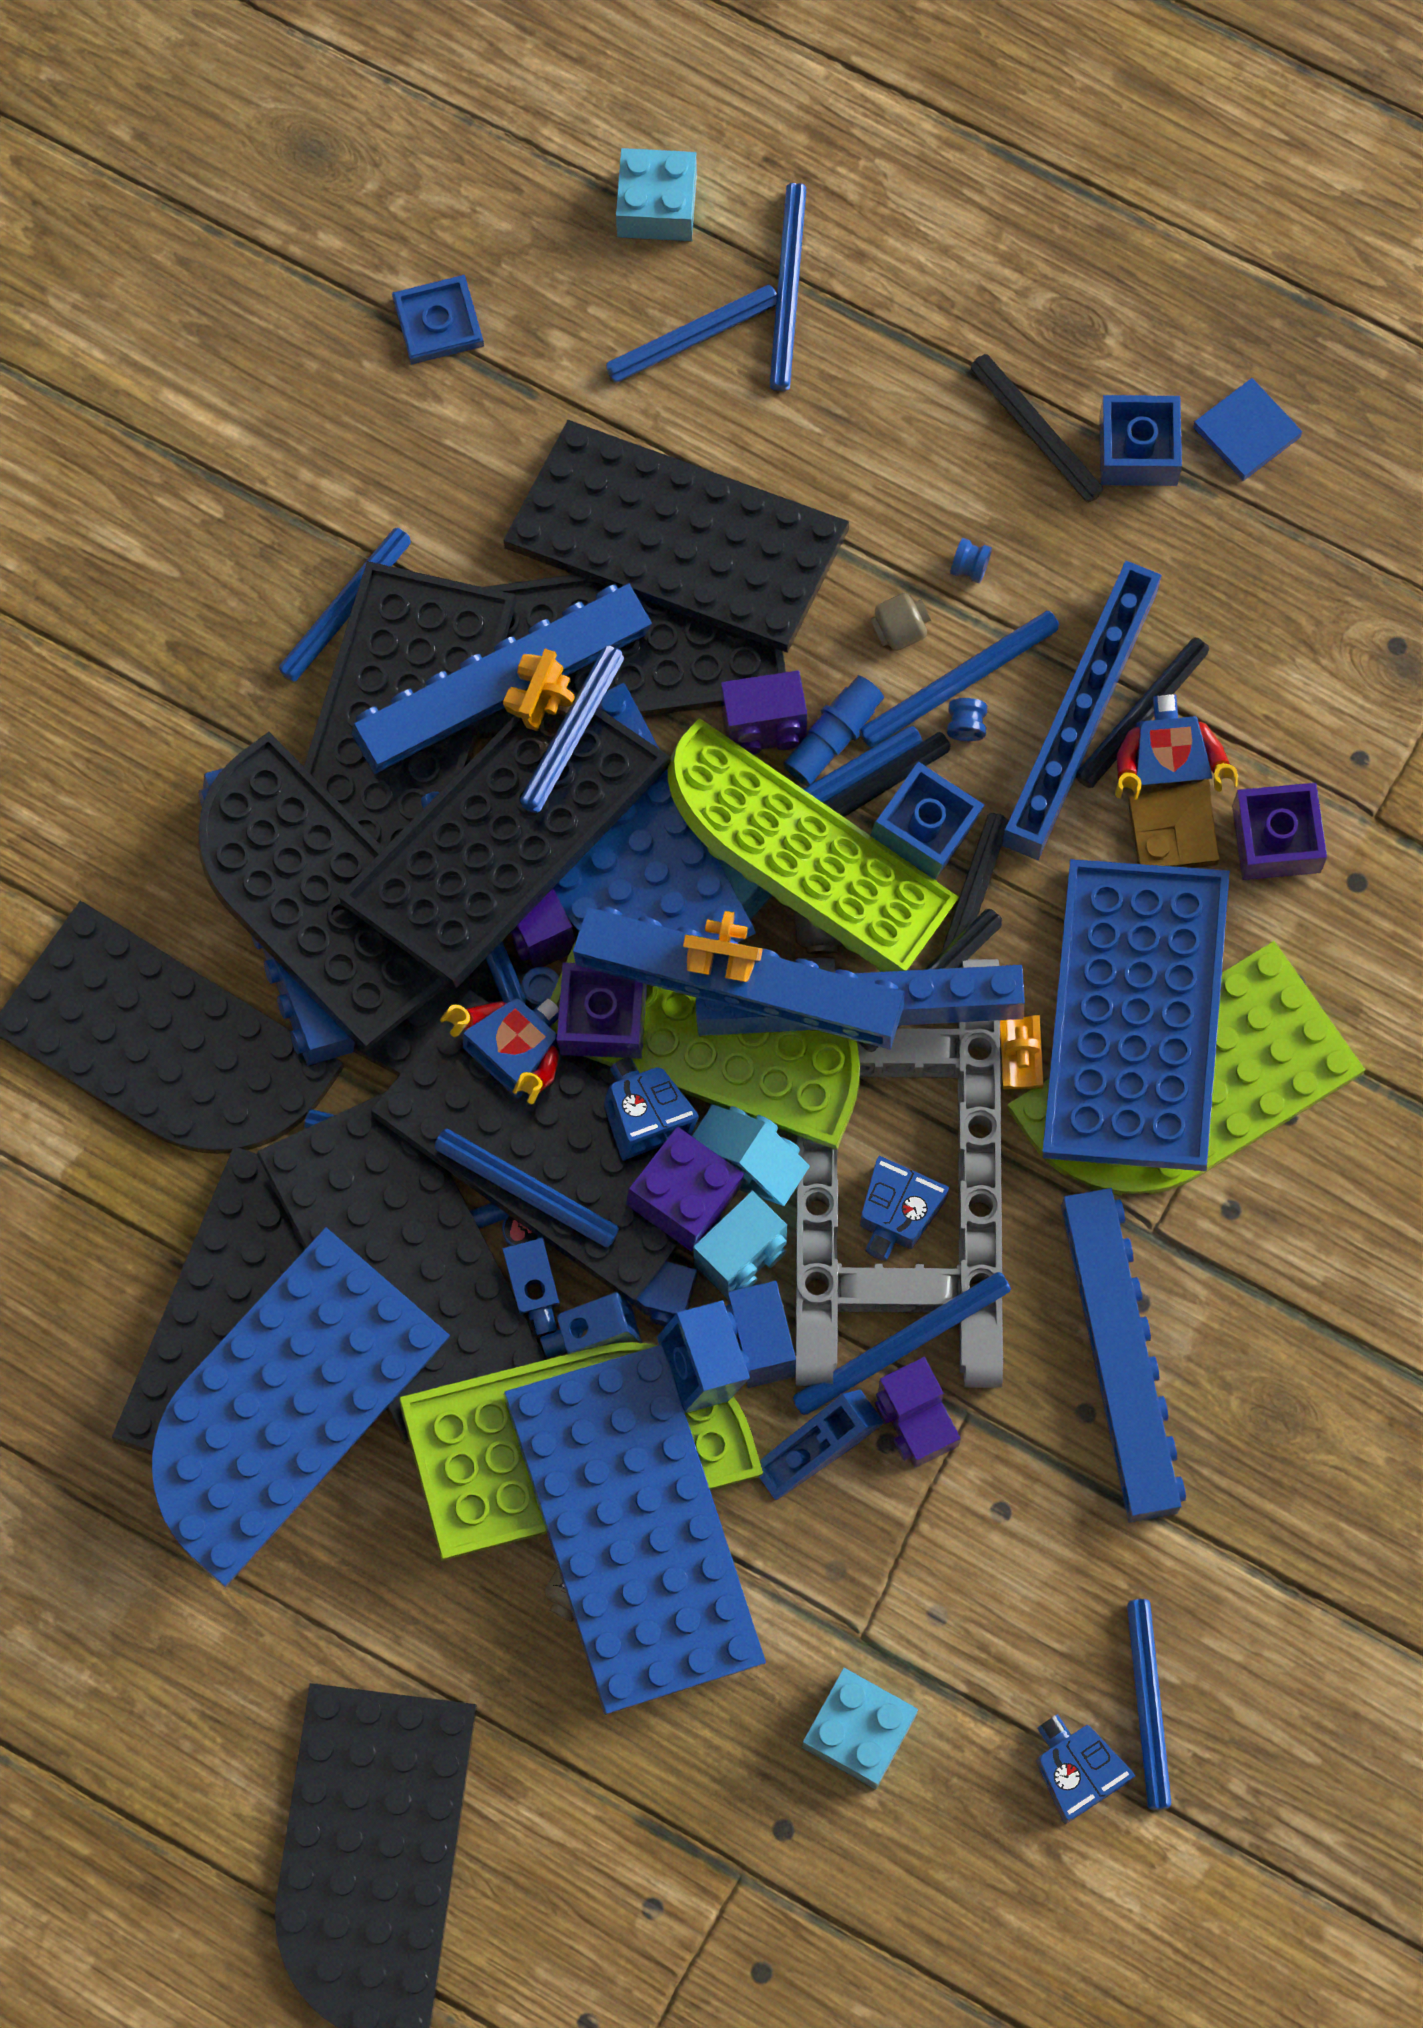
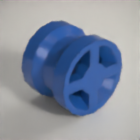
M962 538L955 553L950 574L955 576L964 574L970 576L973 582L980 584L991 556L992 547L986 545L977 547L972 545L970 540Z
M958 698L950 701L948 712L952 719L947 725V735L959 741H978L985 738L986 726L983 724V718L987 715V704L982 700L974 698Z

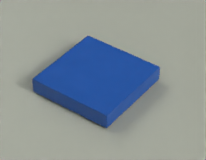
M465 275L392 293L411 365L484 347L483 337Z
M1253 378L1194 421L1193 428L1242 481H1245L1301 438L1303 432Z

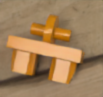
M544 649L542 656L523 654L517 673L520 679L530 681L527 691L511 687L508 689L503 700V705L507 712L522 718L526 728L538 731L545 712L555 715L559 705L569 707L575 699L574 694L566 689L570 678L562 675L564 668L555 660L557 656L555 651Z
M730 911L724 912L722 922L708 919L706 921L705 932L719 934V940L685 935L683 947L688 948L687 971L710 975L714 953L729 955L725 978L744 982L749 981L755 960L761 961L763 949L730 943L731 937L746 939L748 927L734 924V912Z
M1040 1015L1028 1016L1017 1020H1000L1002 1089L1043 1088Z

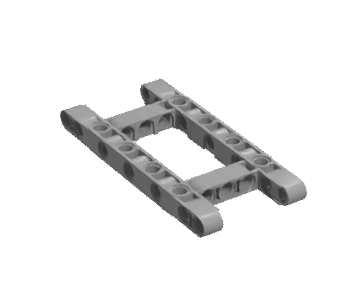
M798 957V959H805L816 963L819 969L835 973V958ZM968 959L963 961L962 968L999 966V960ZM1000 1020L958 1022V1029L898 1028L891 1050L878 1047L875 1051L868 1052L857 1041L860 1077L958 1078L959 1265L956 1266V1269L924 1268V1264H916L915 1268H883V1264H875L874 1268L842 1267V1263H838L837 1259L838 1149L835 1150L797 1136V1146L800 1148L798 1155L810 1167L797 1186L796 1386H811L824 1382L833 1384V1371L837 1369L838 1312L930 1313L970 1289L972 1283L983 1281L996 1272L1002 1273ZM980 1047L988 1052L989 1057L985 1060H975L968 1051L972 1048ZM976 1124L984 1125L990 1131V1134L985 1138H976L969 1132V1128ZM812 1201H822L826 1204L828 1210L823 1215L817 1216L809 1213L806 1207ZM981 1202L989 1207L991 1213L985 1217H977L971 1213L969 1207L974 1203ZM817 1279L826 1283L828 1290L822 1295H812L805 1286L810 1281ZM1002 1297L959 1322L960 1373H964V1388H1002Z

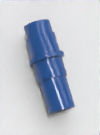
M858 675L848 687L842 690L830 706L825 705L820 710L822 715L807 731V736L783 762L784 768L800 783L810 786L830 761L837 757L851 740L855 741L859 738V730L875 713L874 710L884 699L882 692L868 679Z

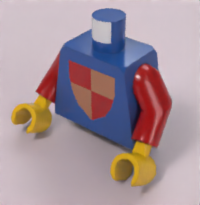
M1176 694L1153 696L1155 720L1137 722L1136 727L1128 731L1117 753V775L1119 780L1115 796L1120 799L1123 788L1126 787L1133 790L1134 800H1136L1139 796L1141 785L1212 779V773H1214V788L1216 791H1222L1221 779L1223 778L1231 779L1235 788L1238 786V771L1234 766L1230 765L1222 744L1207 724L1198 722L1196 716L1178 718Z
M517 998L508 1003L499 1001L466 1009L455 1004L451 1005L441 1017L440 1021L442 1023L449 1021L454 1024L450 1031L451 1036L457 1037L462 1030H466L463 1035L462 1048L517 1099L524 1092H527L530 1095L527 1103L534 1104L538 1093L554 1081L559 1053L556 1049L557 1034L550 1027L559 1018V1008L550 999L545 998L533 1010Z

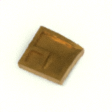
M1209 779L1171 789L1139 794L1136 800H1134V795L1128 797L1138 864L1187 868L1218 865L1220 859L1214 827Z

